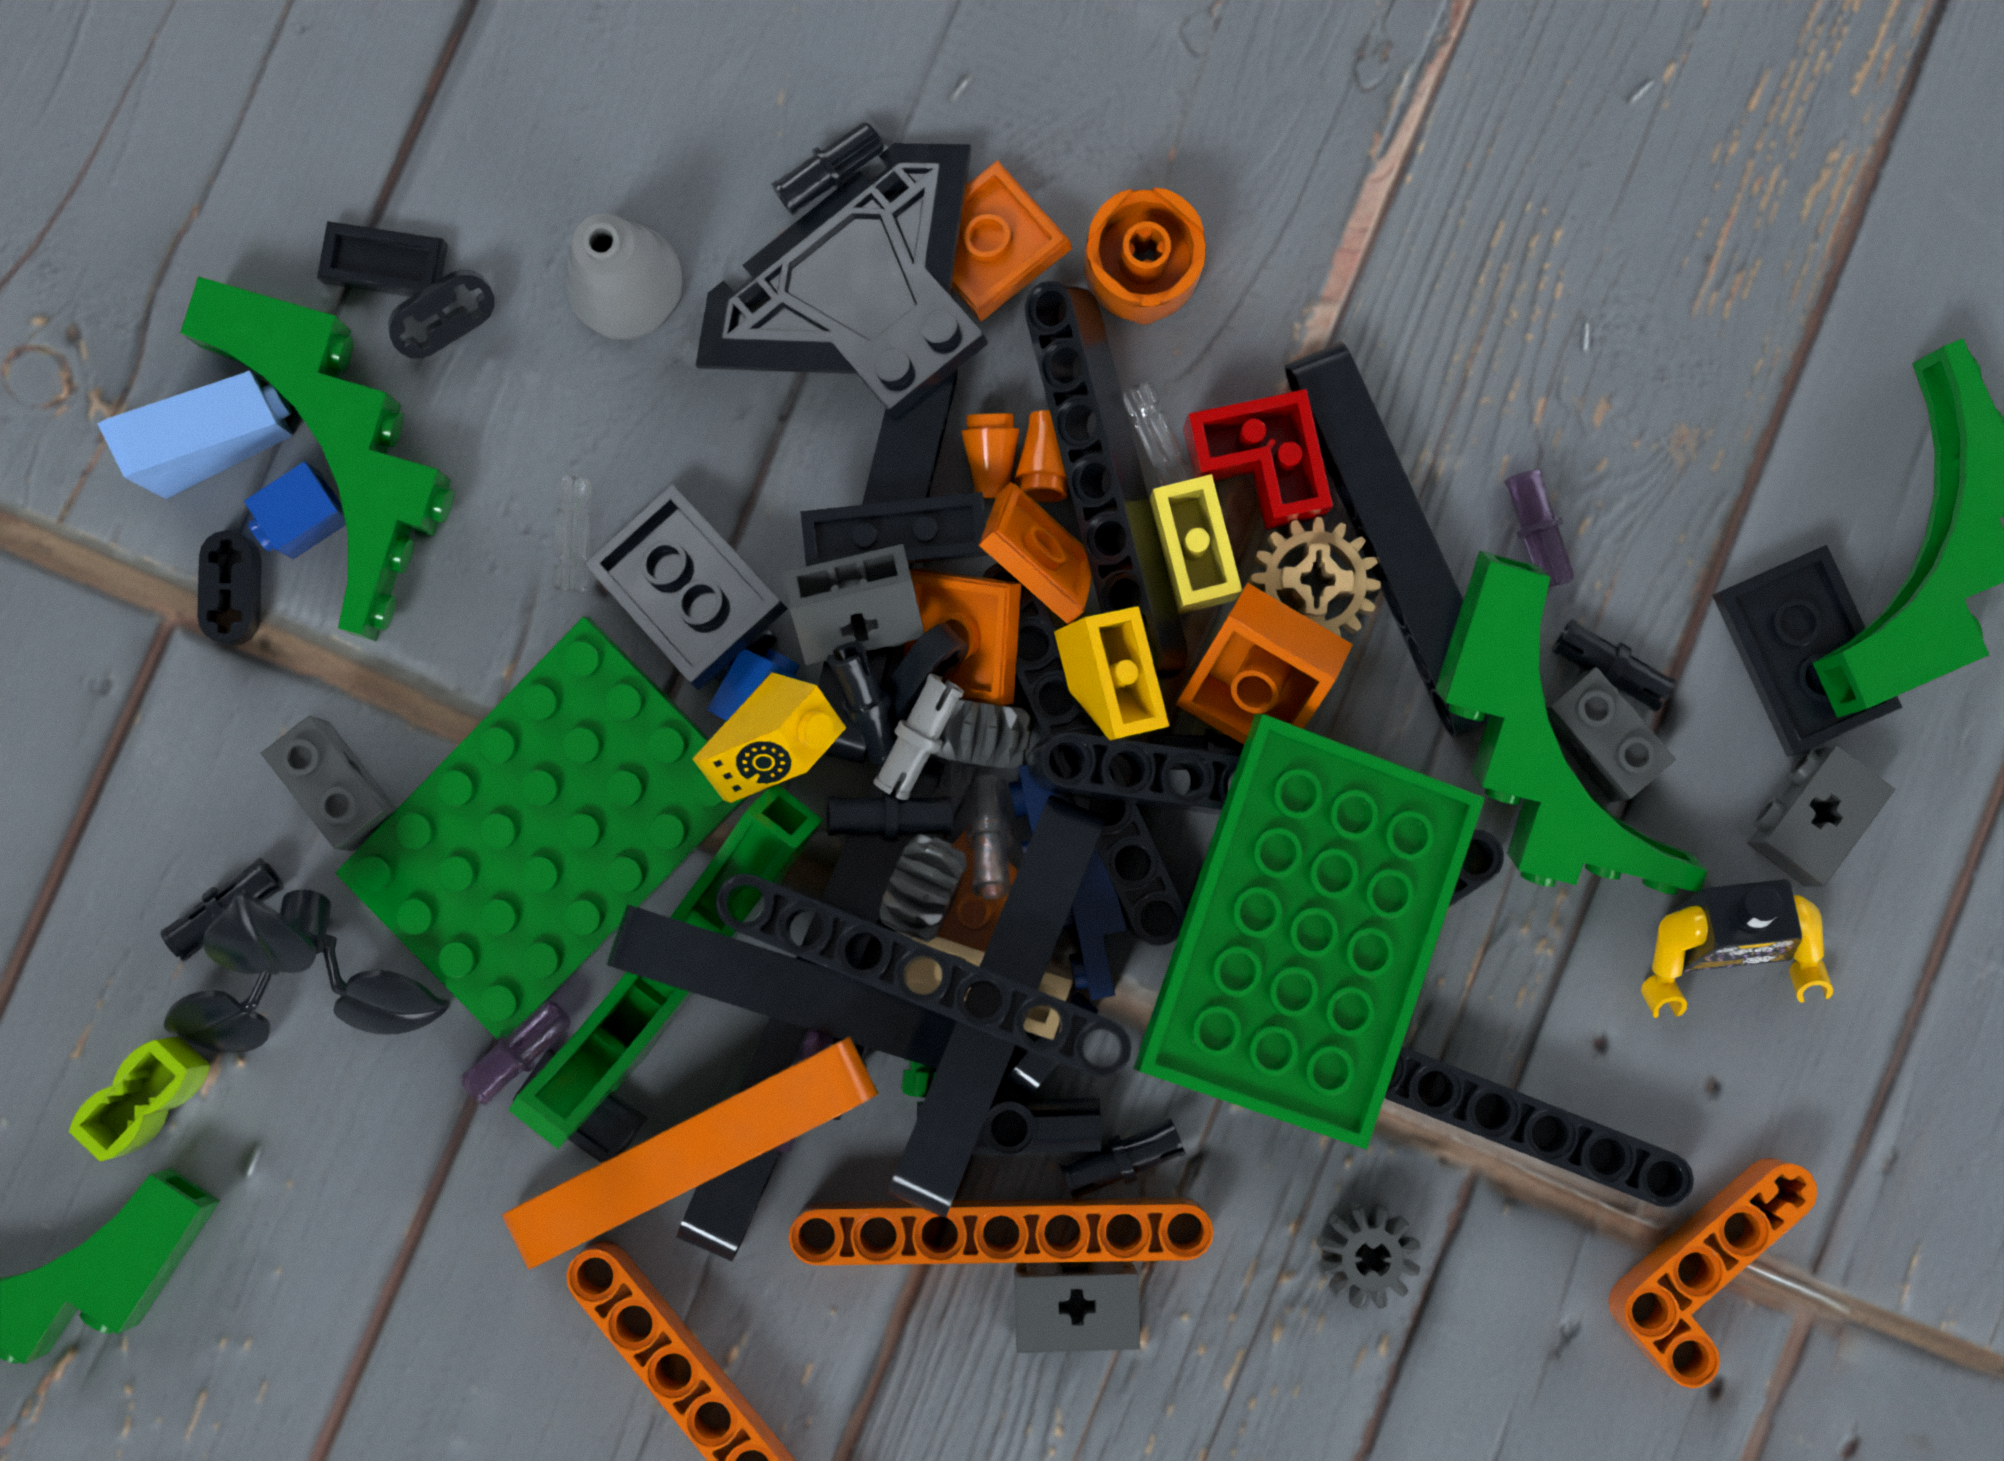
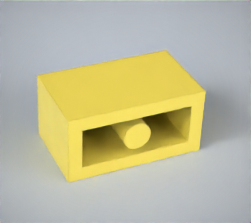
M1212 474L1154 488L1149 501L1179 615L1235 601L1241 594L1242 587Z

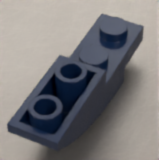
M1027 764L1018 766L1019 780L1008 782L1015 818L1027 815L1032 838L1049 795L1062 800L1065 799L1060 793L1040 788L1032 780ZM1031 839L1020 841L1023 857ZM1096 847L1063 926L1064 931L1075 929L1079 952L1069 954L1071 971L1076 990L1087 988L1090 1000L1116 996L1103 935L1127 931L1117 893Z

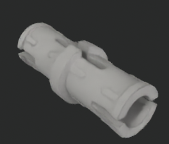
M929 673L926 679L927 682L907 721H899L894 731L898 738L879 775H876L873 781L878 788L888 794H891L893 789L896 790L895 797L903 800L909 799L911 790L930 754H937L943 744L939 736L959 698H962L964 690L949 680H946L944 684L941 682L942 677Z

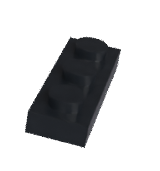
M982 492L800 511L806 567L900 544L904 545L908 564L989 556L979 546L986 526Z

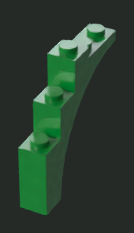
M198 276L180 333L200 348L241 363L266 379L296 408L321 445L339 488L348 533L347 586L338 629L376 642L380 629L386 630L389 627L395 612L396 598L391 593L397 574H403L411 561L414 544L413 540L409 539L410 532L415 530L434 536L438 522L445 523L450 514L454 499V491L449 488L451 480L436 468L386 454L388 446L394 447L402 432L403 414L399 412L401 405L387 392L337 378L338 371L343 372L347 368L353 351V340L349 337L351 330L335 315Z
M1964 338L1944 345L1912 363L1928 408L1934 445V495L1925 537L1909 574L1882 613L1850 642L1813 662L1837 718L1873 707L1990 655L1983 641L1982 627L1977 618L1971 614L1965 599L2004 582V528L1999 519L2004 516V417L1995 408L1982 380L1979 363L1970 354Z
M1479 550L1435 689L1445 703L1450 704L1448 710L1458 716L1476 721H1484L1486 713L1490 714L1475 758L1472 773L1480 785L1486 788L1484 793L1490 798L1513 805L1520 804L1521 798H1525L1507 850L1510 859L1518 871H1521L1520 876L1527 881L1546 887H1554L1556 881L1577 885L1582 867L1586 863V870L1604 878L1619 880L1621 874L1624 873L1643 878L1642 883L1645 886L1662 893L1676 895L1679 888L1698 893L1702 889L1708 870L1691 852L1650 838L1612 815L1584 789L1565 761L1548 720L1539 673L1540 623L1551 577L1537 565Z
M776 784L769 787L744 812L724 844L670 918L736 938L740 933L726 925L717 912V894L723 883L733 876L749 874L779 885L823 819L780 785ZM743 889L733 900L732 909L736 919L742 922L752 921L763 909L764 898L759 889ZM626 972L573 1036L518 1094L508 1111L559 1150L612 1091L615 1092L645 1060L673 1017L695 993Z
M172 1168L152 1173L141 1184L121 1211L80 1246L42 1267L18 1275L0 1277V1359L14 1364L21 1362L25 1365L47 1355L77 1309L82 1311L80 1318L85 1324L105 1334L114 1332L118 1335L139 1325L220 1200Z

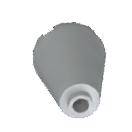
M595 214L583 220L573 234L565 271L566 295L577 317L588 327L610 339L634 340L656 332L665 324L664 321L673 309L677 307L682 297L683 273L677 255L670 244L654 230L611 214Z

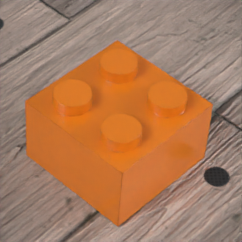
M1247 583L1175 705L1243 745L1246 742L1255 714H1265L1304 729L1336 681L1353 644Z

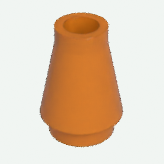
M1040 410L1029 414L1028 430L1015 476V482L1020 486V489L1038 503H1053L1066 499L1069 487L1050 410Z
M1014 414L966 415L967 430H961L975 492H982L983 498H996L1011 482L1020 428H1014Z

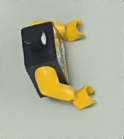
M1785 879L1710 887L1699 891L1668 912L1659 924L1652 963V971L1655 975L1649 977L1641 986V994L1653 1017H1658L1660 1007L1667 1002L1676 1017L1681 1016L1685 1012L1687 1002L1675 981V978L1680 977L1683 972L1790 961L1792 958L1796 961L1790 966L1789 975L1798 1001L1804 1003L1803 992L1808 987L1820 985L1825 999H1829L1834 990L1825 964L1821 960L1824 957L1822 917L1819 909L1814 903L1804 897L1793 895L1790 881Z

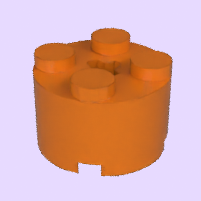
M1153 187L1152 190L1134 191L1129 189L1121 191L1108 199L1092 219L1084 256L1085 279L1096 300L1110 313L1143 325L1154 323L1156 320L1168 317L1178 311L1195 291L1205 262L1206 241L1201 218L1192 205L1184 198L1163 188ZM1148 249L1155 252L1153 261L1145 259L1141 262L1134 258L1135 251L1140 254L1145 253Z

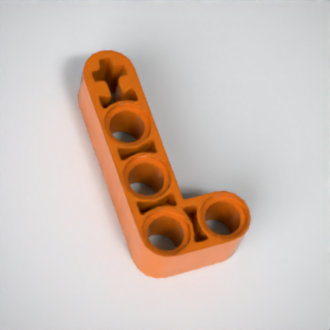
M1772 1157L1756 1161L1613 1286L1608 1299L1609 1310L1613 1318L1653 1366L1679 1385L1688 1388L1703 1387L1716 1376L1720 1365L1719 1351L1714 1342L1691 1315L1809 1213L1815 1205L1818 1194L1816 1182L1811 1173L1802 1166ZM1778 1177L1785 1178L1781 1188L1786 1194L1782 1199L1775 1197L1779 1189L1774 1181ZM1754 1199L1760 1202L1754 1206L1750 1203V1200ZM1741 1213L1745 1222L1744 1232L1736 1241L1728 1242L1724 1234L1725 1223L1733 1214ZM1696 1252L1700 1261L1699 1271L1693 1279L1682 1282L1678 1274L1679 1263L1684 1256ZM1644 1293H1652L1655 1302L1653 1313L1649 1318L1635 1322L1632 1316L1634 1301ZM1691 1340L1695 1350L1692 1361L1683 1368L1675 1369L1672 1359L1674 1350L1682 1342Z

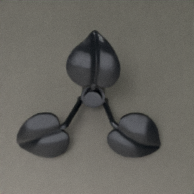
M240 889L225 911L209 925L205 932L203 948L214 962L229 970L242 974L260 973L251 994L247 999L239 1003L234 997L223 991L208 990L192 993L178 1000L169 1009L165 1016L164 1028L170 1033L181 1036L185 1041L213 1051L241 1053L254 1050L263 1045L268 1040L271 1025L268 1019L253 1010L258 1006L272 974L305 971L312 966L316 955L319 953L324 954L332 991L341 996L334 1004V1014L340 1020L356 1029L384 1035L410 1032L430 1024L444 1014L448 1008L449 1000H442L436 997L425 986L407 976L386 970L360 972L350 977L346 983L341 978L335 953L337 938L327 934L332 906L330 900L323 894L312 890L288 892L282 899L280 913H278L246 890Z

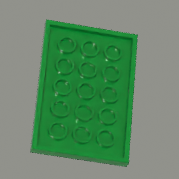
M583 616L352 854L335 874L501 1044H504L618 931L626 905L629 904L640 908L749 796L732 803L721 798L693 761V757L704 747L710 738L590 617Z
M1255 714L1133 1069L1367 1150L1485 797L1265 714Z

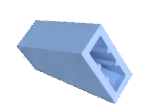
M251 371L107 418L97 423L123 477L164 499H168L293 436L285 420V417L292 414L286 398L273 385H268Z

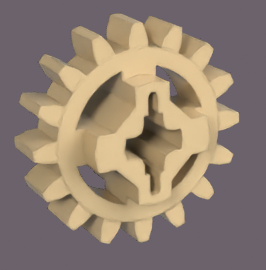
M1316 517L1307 532H1304L1298 520L1291 521L1288 525L1289 538L1287 540L1274 531L1267 539L1274 553L1258 551L1253 559L1257 565L1264 568V572L1252 574L1248 578L1249 584L1256 588H1262L1263 592L1280 601L1278 596H1287L1299 609L1300 614L1340 637L1339 627L1341 626L1351 634H1355L1362 628L1355 614L1370 615L1373 613L1376 606L1364 597L1365 594L1376 592L1381 588L1380 581L1367 578L1366 572L1378 563L1376 557L1361 559L1358 554L1366 540L1361 536L1348 543L1343 539L1346 524L1342 522L1331 533L1325 532L1322 517ZM1304 546L1301 562L1296 567L1277 569L1281 559L1287 553ZM1330 550L1334 551L1344 560L1349 570H1342L1330 557ZM1313 564L1314 571H1317V580L1327 582V587L1317 595L1315 602L1314 596L1311 595V587L1301 584L1300 581L1311 572ZM1350 598L1348 605L1340 615L1325 621L1328 602L1332 599Z

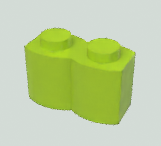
M181 1036L149 1041L136 1048L126 1057L115 1074L112 1086L96 1092L83 1103L71 1122L69 1133L100 1162L136 1152L151 1142L159 1133L165 1123L169 1109L182 1105L196 1094L207 1078L210 1064Z

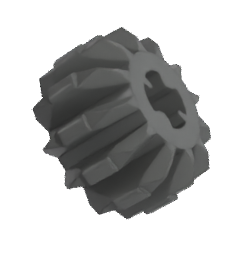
M959 698L939 736L943 744L935 755L947 760L999 768L1018 767L1023 764L1026 750H1029L1032 732L1030 730V714L1024 708L1013 705L1000 706Z
M919 833L910 839L909 844L904 848L900 860L897 861L896 868L882 898L883 902L879 911L883 924L893 928L898 934L911 939L916 938L927 943L937 937L964 879L963 875L967 868L965 853L952 847V843L938 837L930 838Z
M1354 1203L1350 1205L1349 1209L1351 1224L1347 1225L1335 1214L1328 1219L1330 1225L1339 1232L1336 1239L1326 1235L1318 1236L1317 1245L1325 1251L1334 1253V1255L1319 1260L1316 1263L1317 1269L1321 1274L1336 1273L1330 1280L1328 1289L1335 1296H1338L1350 1288L1349 1303L1353 1307L1361 1308L1370 1291L1374 1304L1379 1309L1385 1308L1388 1300L1385 1289L1389 1286L1401 1297L1408 1293L1406 1285L1398 1279L1401 1272L1410 1276L1419 1275L1420 1266L1411 1260L1404 1259V1256L1418 1251L1420 1243L1414 1237L1401 1238L1406 1232L1409 1222L1402 1216H1397L1387 1223L1388 1209L1384 1205L1375 1204L1367 1221L1366 1213L1362 1206ZM1364 1243L1373 1249L1379 1245L1381 1246V1249L1374 1251L1380 1257V1260L1372 1268L1364 1262L1357 1267L1355 1262L1362 1261V1258L1356 1252Z

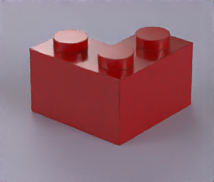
M1307 389L1188 413L1183 426V433L1193 478L1212 474L1213 480L1218 481L1253 473L1265 530L1288 526L1294 520L1303 523L1312 521L1316 517L1324 518L1333 507Z

